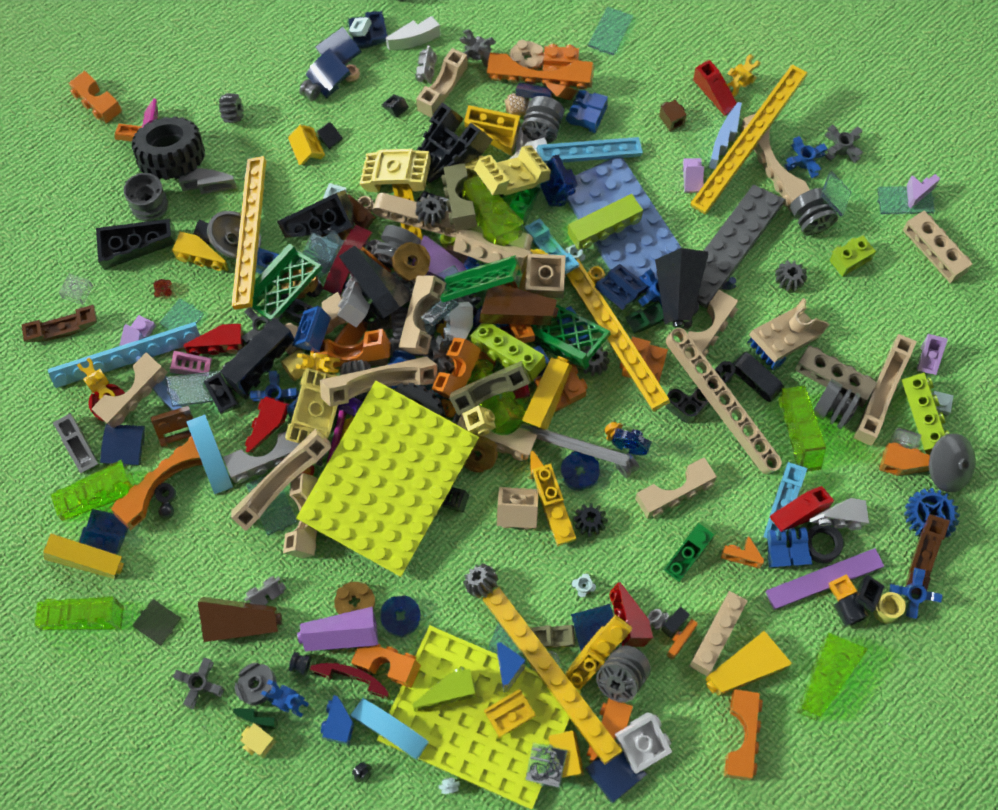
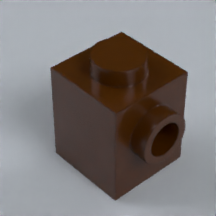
M676 99L671 102H665L660 107L659 117L670 132L685 125L687 114L684 107Z

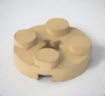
M519 40L511 49L510 58L528 69L539 70L544 62L543 47L531 41ZM529 55L531 58H527L526 60L524 59V56Z

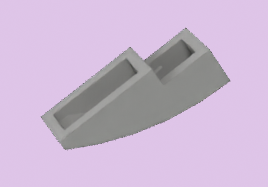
M197 168L195 171L189 172L188 175L178 178L182 191L199 189L201 194L237 189L232 175L210 169Z
M70 413L53 422L80 473L98 464L73 414Z

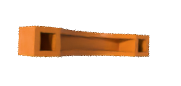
M490 52L487 74L494 81H501L502 79L512 83L525 81V83L532 85L537 82L547 86V83H553L567 87L577 86L578 89H587V87L592 88L595 67L593 62L575 60L560 69L537 71L519 65L507 54Z
M192 435L184 445L177 447L168 459L162 460L159 467L153 472L147 473L143 481L131 487L127 495L118 499L113 504L111 510L114 515L130 531L146 518L149 503L159 484L164 483L165 480L183 469L203 465Z

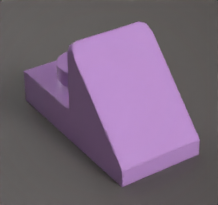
M701 158L683 159L684 193H698L703 186L704 166H702Z
M934 174L930 179L927 177L921 183L914 176H911L907 183L908 206L910 208L914 207L935 189L940 178Z
M138 315L131 326L124 325L120 346L149 337L156 326L155 323Z
M932 334L927 335L921 346L922 353L917 366L918 371L937 375L948 338Z

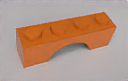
M379 329L365 332L363 340L354 345H341L330 339L323 340L320 351H311L310 353L327 354L328 357L340 358V362L333 363V368H336L348 361L362 360L369 362L390 358L391 342L384 330Z
M734 689L731 693L730 714L736 717L742 724L744 741L740 749L726 755L724 777L750 781L753 776H756L757 763H754V756L758 754L759 750L756 733L760 732L761 721L758 720V712L762 711L763 703L759 699L760 693Z

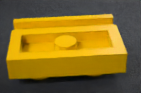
M521 689L484 710L499 738L536 716Z

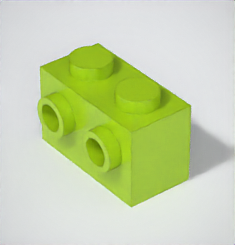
M864 235L858 238L850 239L843 247L841 245L836 247L832 251L829 261L843 277L872 261L876 251Z

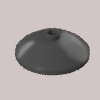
M222 211L215 214L209 221L207 235L217 251L229 258L237 259L241 213ZM259 233L258 248H259L260 245H261V235H260V233Z
M952 433L941 437L934 445L930 454L929 471L932 481L940 490L952 493L962 490L969 483L976 466V456L972 444L966 437L960 434Z

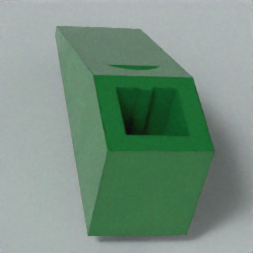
M535 186L516 194L507 208L504 227L518 231L523 229L541 188Z
M704 521L698 522L663 570L680 582L718 532Z

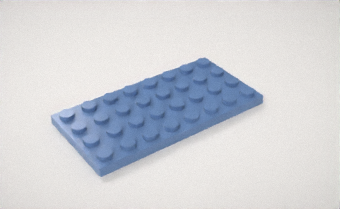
M622 157L605 161L558 183V188L578 219L633 194L643 209L641 221L635 225L631 224L625 227L623 231L615 232L605 240H599L593 244L610 270L621 264L639 278L651 268L655 278L658 280L655 260L680 249L681 246Z

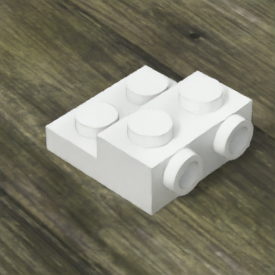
M649 712L630 722V726L615 734L634 773L640 772L672 753L669 747L671 742L668 736L662 733L660 729L662 724L659 718Z

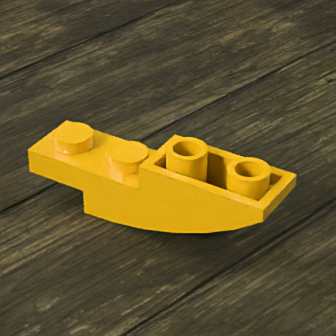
M548 464L532 469L542 507L556 545L560 546L576 541V536L552 465Z
M617 615L605 627L602 626L565 673L576 689L580 690L605 663V659L631 632L632 627Z

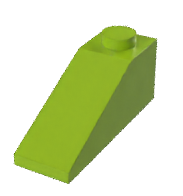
M465 667L454 669L453 673H449L413 703L414 711L476 697L470 669L465 670Z

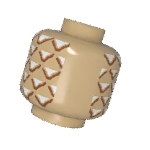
M509 94L507 99H505L506 113L518 116L526 115L530 101L529 98Z

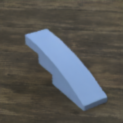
M740 102L728 114L720 128L714 144L709 169H716L719 155L725 156L728 141H735L741 109Z

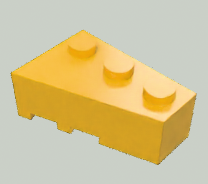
M468 105L464 119L465 130L470 123L474 124L493 139L491 142L492 146L513 156L521 126L520 116Z

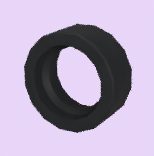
M819 524L809 529L807 533L811 559L823 564L835 560L841 553L844 543L839 530L832 525L819 526ZM826 533L834 540L835 548L830 554H821L813 548L812 538L815 534Z

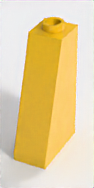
M560 356L557 359L551 357L522 421L548 430L572 365L568 363V359Z
M52 533L43 551L44 560L113 579H115L116 574H121L124 563L121 562L122 556Z
M763 631L709 674L705 679L707 681L706 686L713 694L716 692L720 696L781 672L792 663L768 634Z

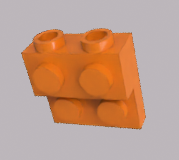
M550 44L545 46L543 71L560 69L575 60L578 61L579 48H575L573 45L558 47L556 44Z
M632 337L631 341L659 382L668 349L650 345L648 340ZM621 362L622 376L631 378Z
M570 364L572 368L555 412L586 397L587 384L583 378L579 379L577 376L578 369L574 364ZM541 378L534 380V383L537 387L539 385Z

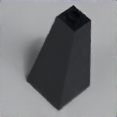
M680 248L655 260L665 325H673L674 328L683 327L684 323L692 320L709 255L708 251Z

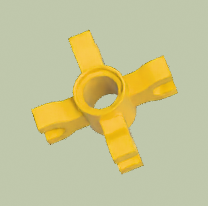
M752 54L748 55L744 66L739 64L735 68H731L727 73L733 78L727 84L729 89L733 87V97H736L740 86L746 87L757 79L751 72L759 67L761 62L756 60L752 64L751 60L754 58Z
M310 353V355L297 354V357L303 359L301 365L296 364L298 369L309 368L322 373H338L339 369L333 368V363L340 362V358L328 357L327 354Z
M90 357L86 359L89 362L87 368H83L80 363L77 364L78 368L86 373L87 377L83 378L92 393L98 391L100 399L106 393L116 397L113 391L105 386L109 384V381L101 369L94 370Z

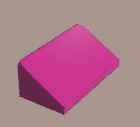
M153 98L144 112L142 128L144 124L151 123L158 118L156 98Z

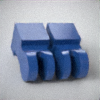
M584 90L578 91L573 105L570 107V112L566 116L567 122L571 125L588 128L590 132L596 133L608 107V96L597 93L590 94Z
M805 527L798 529V539L795 529H789V548L786 546L787 536L785 531L781 532L779 530V540H777L775 530H768L769 567L812 564L808 546V533Z

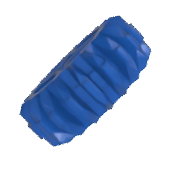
M930 488L928 491L922 489L920 493L915 492L913 497L908 499L909 503L905 505L907 511L904 512V516L909 517L906 519V523L912 524L909 530L915 529L917 531L915 536L921 534L929 514L934 510V516L950 520L945 538H948L956 530L955 526L959 524L957 519L960 517V514L955 512L958 506L952 505L954 499H947L948 493L943 496L941 495V490L935 493L933 488ZM927 502H933L935 505H930Z

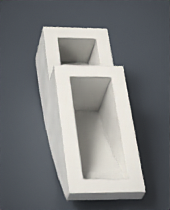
M432 16L419 24L413 20L386 37L388 50H401L427 43L440 36V25Z

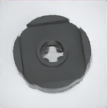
M259 663L249 664L240 671L238 683H235V692L240 700L250 706L260 705L269 699L261 695L262 691L268 693L271 691V685H268L267 682L271 680L276 683L275 673L267 665ZM257 680L259 685L256 688H252L254 681Z

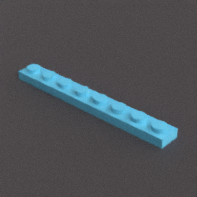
M193 322L48 369V374L55 388L87 377L86 373L82 372L77 364L80 363L83 368H87L89 362L86 359L89 357L93 362L94 370L96 371L100 368L104 373L137 362L136 357L138 355L142 357L147 353L154 357L184 347L185 343L201 335L196 323Z

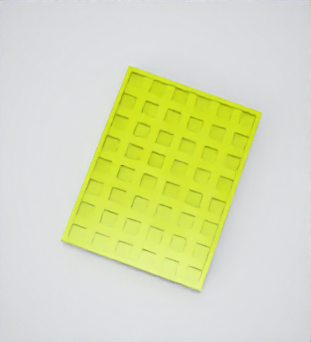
M375 381L296 519L402 577L479 437L382 383Z
M429 625L415 656L416 661L421 667L412 688L401 686L389 714L429 741L418 758L419 760L532 810L543 783L526 780L527 773L531 771V764L538 762L547 766L549 762L531 759V756L550 760L548 753L542 755L541 752L534 751L533 747L543 749L544 751L545 746L546 748L550 747L549 736L564 733L570 717L534 670L525 667L510 690L504 693L497 654ZM465 667V670L470 669L476 697L414 711L413 703L449 673H453L454 669ZM521 689L536 716L499 738L484 710ZM381 735L378 736L377 741L405 753ZM537 765L538 773H546V767L544 768V765Z

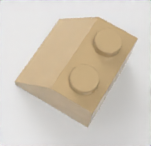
M528 254L526 291L548 298L564 299L566 255Z
M499 487L497 526H502L503 528H536L538 490Z

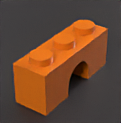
M83 71L69 82L72 89L70 93L75 99L79 98L87 110L91 109L96 119H101L107 124L122 112L118 101L107 91L100 96H95L100 92L96 80L86 71Z
M453 338L446 355L453 359L455 368L451 374L439 372L431 390L450 400L451 392L466 386L474 365L479 358L481 348L467 339Z
M379 643L374 646L357 648L351 661L357 669L376 675L378 668L382 664L390 663L387 677L395 683L412 688L421 667L414 655L409 653L399 654L395 648L387 646L385 649L380 647L381 644Z

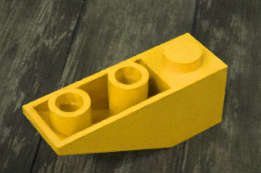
M179 232L173 247V253L177 260L184 263L192 262L200 267L208 266L216 271L229 270L226 261L197 235Z

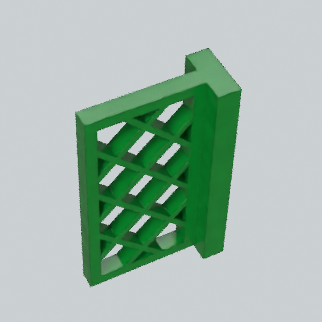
M288 244L255 280L252 310H255L270 321L274 318L277 319L323 267L297 251L291 244ZM299 259H302V264L294 265ZM307 267H315L311 272L306 273ZM301 269L300 275L293 276V271ZM289 272V277L283 278L285 273ZM301 280L298 286L293 287V281ZM289 283V288L281 290V284ZM277 285V291L270 292ZM289 293L285 300H281V295ZM277 296L276 302L269 303L270 297ZM264 299V305L257 306ZM276 307V311L272 315L268 314L269 308Z
M516 255L446 276L445 282L447 285L440 297L442 303L514 281L516 276L522 274Z
M556 304L555 307L559 308L556 319L552 318L551 321L559 320L560 325L551 327L547 325V328L542 329L536 328L537 325H530L535 334V341L531 343L537 346L540 345L541 348L552 354L568 359V362L586 370L589 366V360L608 339L611 332ZM570 317L573 319V322L562 324L563 318ZM586 325L588 330L577 332L576 326ZM574 327V333L564 334L563 329ZM561 330L562 335L554 337L550 333ZM600 332L603 334L600 338L592 339L591 334ZM579 336H590V340L579 342ZM575 337L577 340V343L567 344L565 342V339ZM591 345L592 347L588 353H585L580 349V347Z

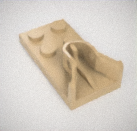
M805 298L800 301L797 307L757 327L749 334L774 363L818 339L829 327L828 322L817 318L811 320L804 312L807 308Z

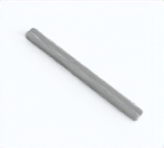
M525 423L520 427L536 434V439L619 465L627 466L630 460L629 455Z

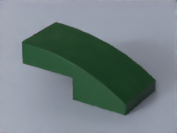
M656 302L644 310L639 309L625 317L633 333L636 334L663 322L664 316L659 302Z
M233 708V713L252 725L254 723L262 728L277 729L278 720L275 717H257L258 712L254 708Z

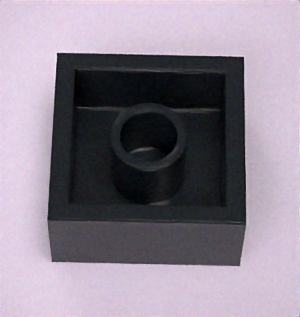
M680 606L664 623L661 630L671 639L687 622L690 614Z

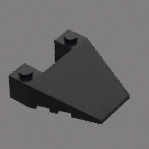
M443 102L429 121L431 125L428 132H424L423 137L425 139L422 146H418L416 150L429 151L431 162L427 176L429 183L442 177L441 175H445L444 167L466 164L481 156L493 141L491 137L472 123L468 125L460 137L457 136L454 132L464 118Z

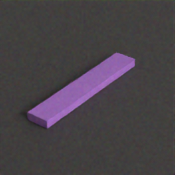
M876 548L768 589L766 590V595L773 610L830 589L828 586L829 582L846 574L850 580L883 568L884 564Z

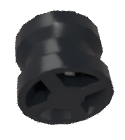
M295 651L290 660L289 671H297L305 676L310 667L311 656H302L299 652Z

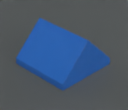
M317 306L304 311L292 346L314 352L320 351L331 317L322 307Z
M500 642L497 643V655L503 691L505 693L510 690L525 669V659Z

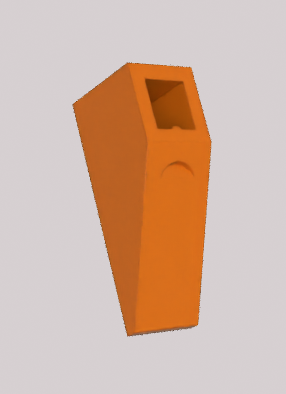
M889 443L884 449L879 470L896 476L929 471L930 455L922 453L918 449L905 448L899 443Z
M609 698L607 704H602L599 715L603 716L601 723L613 739L616 740L615 734L627 727L633 706ZM589 746L587 755L591 756L589 762L592 763L599 756Z

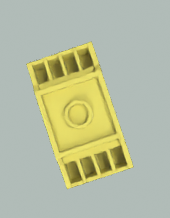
M532 145L523 146L518 157L501 162H496L491 155L480 158L474 168V171L479 175L492 195H509L534 188L538 184L548 181L551 170Z
M414 149L379 150L375 153H367L359 184L367 192H379L381 184H409L413 191L425 190L431 162L429 151H416Z
M306 368L300 383L302 386L292 421L287 428L286 440L301 443L315 428L328 439L338 405L330 407L321 398L320 380L335 376Z

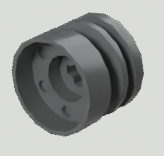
M533 97L529 101L521 130L523 134L533 141L545 138L546 143H550L556 140L564 115L563 106L550 97Z
M139 173L127 180L124 186V195L133 215L145 222L160 219L168 209V199L159 178L150 173Z
M815 188L799 195L790 205L794 217L799 220L798 224L806 236L816 235L827 230L839 218L836 211H834L833 205L830 204L828 195L822 188Z
M387 225L381 236L384 242L378 243V249L375 250L374 256L385 265L393 268L392 257L397 248L407 242L421 244V239L404 228ZM408 257L407 263H412L414 258L411 259L410 257Z
M831 379L811 414L822 420L828 413L831 414L830 424L832 425L836 418L840 419L837 428L841 430L855 413L861 394L856 393L854 398L850 399L848 397L852 389L847 390L843 395L840 393L843 385Z
M620 646L614 649L597 673V683L600 690L608 698L617 702L632 700L650 675L651 666L649 660L641 651L631 646Z

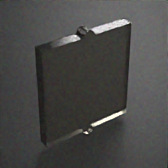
M152 599L145 610L140 612L141 615L132 627L161 646L167 637L173 634V629L182 618Z

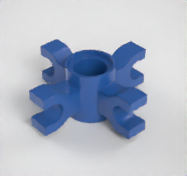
M800 136L793 138L794 143L791 144V147L798 155L787 158V164L784 165L786 170L790 171L798 166L802 169H808L812 179L818 177V172L821 171V168L814 159L825 156L824 151H827L828 148L824 143L816 148L805 146Z
M650 268L639 277L649 288L646 291V295L639 299L638 302L643 307L650 301H659L662 307L659 283Z
M269 371L270 385L266 387L265 391H250V398L253 399V402L261 401L265 396L271 397L274 391L279 392L278 397L274 399L283 402L285 399H297L299 396V391L296 388L281 390L279 387L280 375L277 371Z
M914 568L913 581L906 587L890 584L889 592L905 595L909 600L906 616L917 619L919 603L925 599L935 602L942 601L943 594L926 591L922 586L926 571L923 569ZM914 588H919L920 595L917 598H912L911 591Z
M268 680L267 684L271 685V691L269 693L262 691L261 695L269 698L267 701L271 702L275 707L287 713L291 709L293 714L302 718L303 713L299 712L300 705L307 707L309 704L304 701L305 698L287 686L282 685L279 688L277 683Z

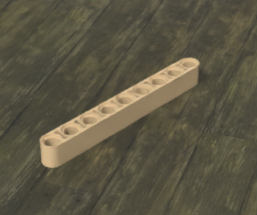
M379 193L372 209L376 216L453 238L456 237L458 232L462 231H455L454 224H450L448 213L452 212L446 210V217L442 219L440 224L435 222L433 227L431 223L425 226L424 221L419 222L418 216L415 214L417 202L386 193ZM476 219L477 227L470 228V230L483 234L482 236L486 241L500 246H517L530 251L533 237L528 233Z
M682 328L674 329L666 338L668 348L759 470L764 474H771L778 470L782 465L779 455L687 332ZM673 336H677L680 342H676ZM685 351H688L692 358L687 357ZM696 367L702 368L703 373H699ZM708 382L713 383L715 389L710 388ZM720 397L725 399L726 405L721 403ZM732 413L737 415L738 421L732 418ZM743 429H747L749 431V436H746L744 434ZM755 444L760 446L761 452L756 450ZM767 460L772 462L773 468L768 466Z

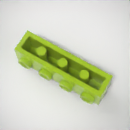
M630 194L568 224L567 234L578 250L586 249L599 240H605L615 232L623 231L625 227L631 224L639 223L642 219L643 209L633 194Z
M481 323L470 335L473 344L481 348V351L487 354L493 361L497 360L502 363L505 368L522 361L532 382L547 366L545 356L493 324Z
M925 373L902 379V383L924 451L929 455L936 442L941 437L950 433L948 430H944L943 424L946 421L943 413L938 412L937 406H940L937 395L932 394L931 389L934 388L931 377L927 378Z

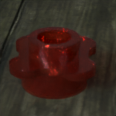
M164 279L155 281L153 284L155 289L154 296L156 298L171 296L170 286L172 282Z

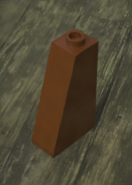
M499 285L488 289L479 323L550 325L552 318L556 319L559 308L555 307L557 303L555 299L506 285Z
M201 597L198 601L204 642L278 632L280 625H282V615L277 612V607L209 597Z

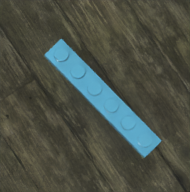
M639 137L538 145L536 148L537 154L546 164L638 157L643 153Z

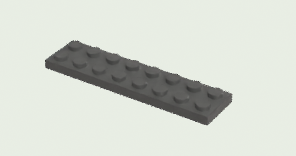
M754 184L704 249V251H708L709 255L697 297L700 306L708 308L715 294L723 288L784 205V198Z

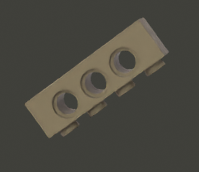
M810 345L795 371L824 387H827L831 379L843 385L841 394L844 395L847 390L852 389L848 397L850 399H853L856 393L861 394L858 406L862 408L877 384L870 376L857 372L852 366H847L839 362L837 358L828 356L819 348ZM816 363L821 364L823 368L818 367ZM833 373H838L840 377H836ZM850 382L856 383L857 387L852 386Z

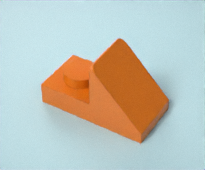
M749 536L745 541L743 550L736 545H725L721 555L722 559L758 569L761 568L764 562Z

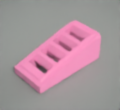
M174 351L170 373L208 377L212 358ZM178 360L182 361L181 366H177ZM186 361H190L189 368L185 367ZM194 362H197L196 369H192ZM201 362L205 363L204 371L200 370Z

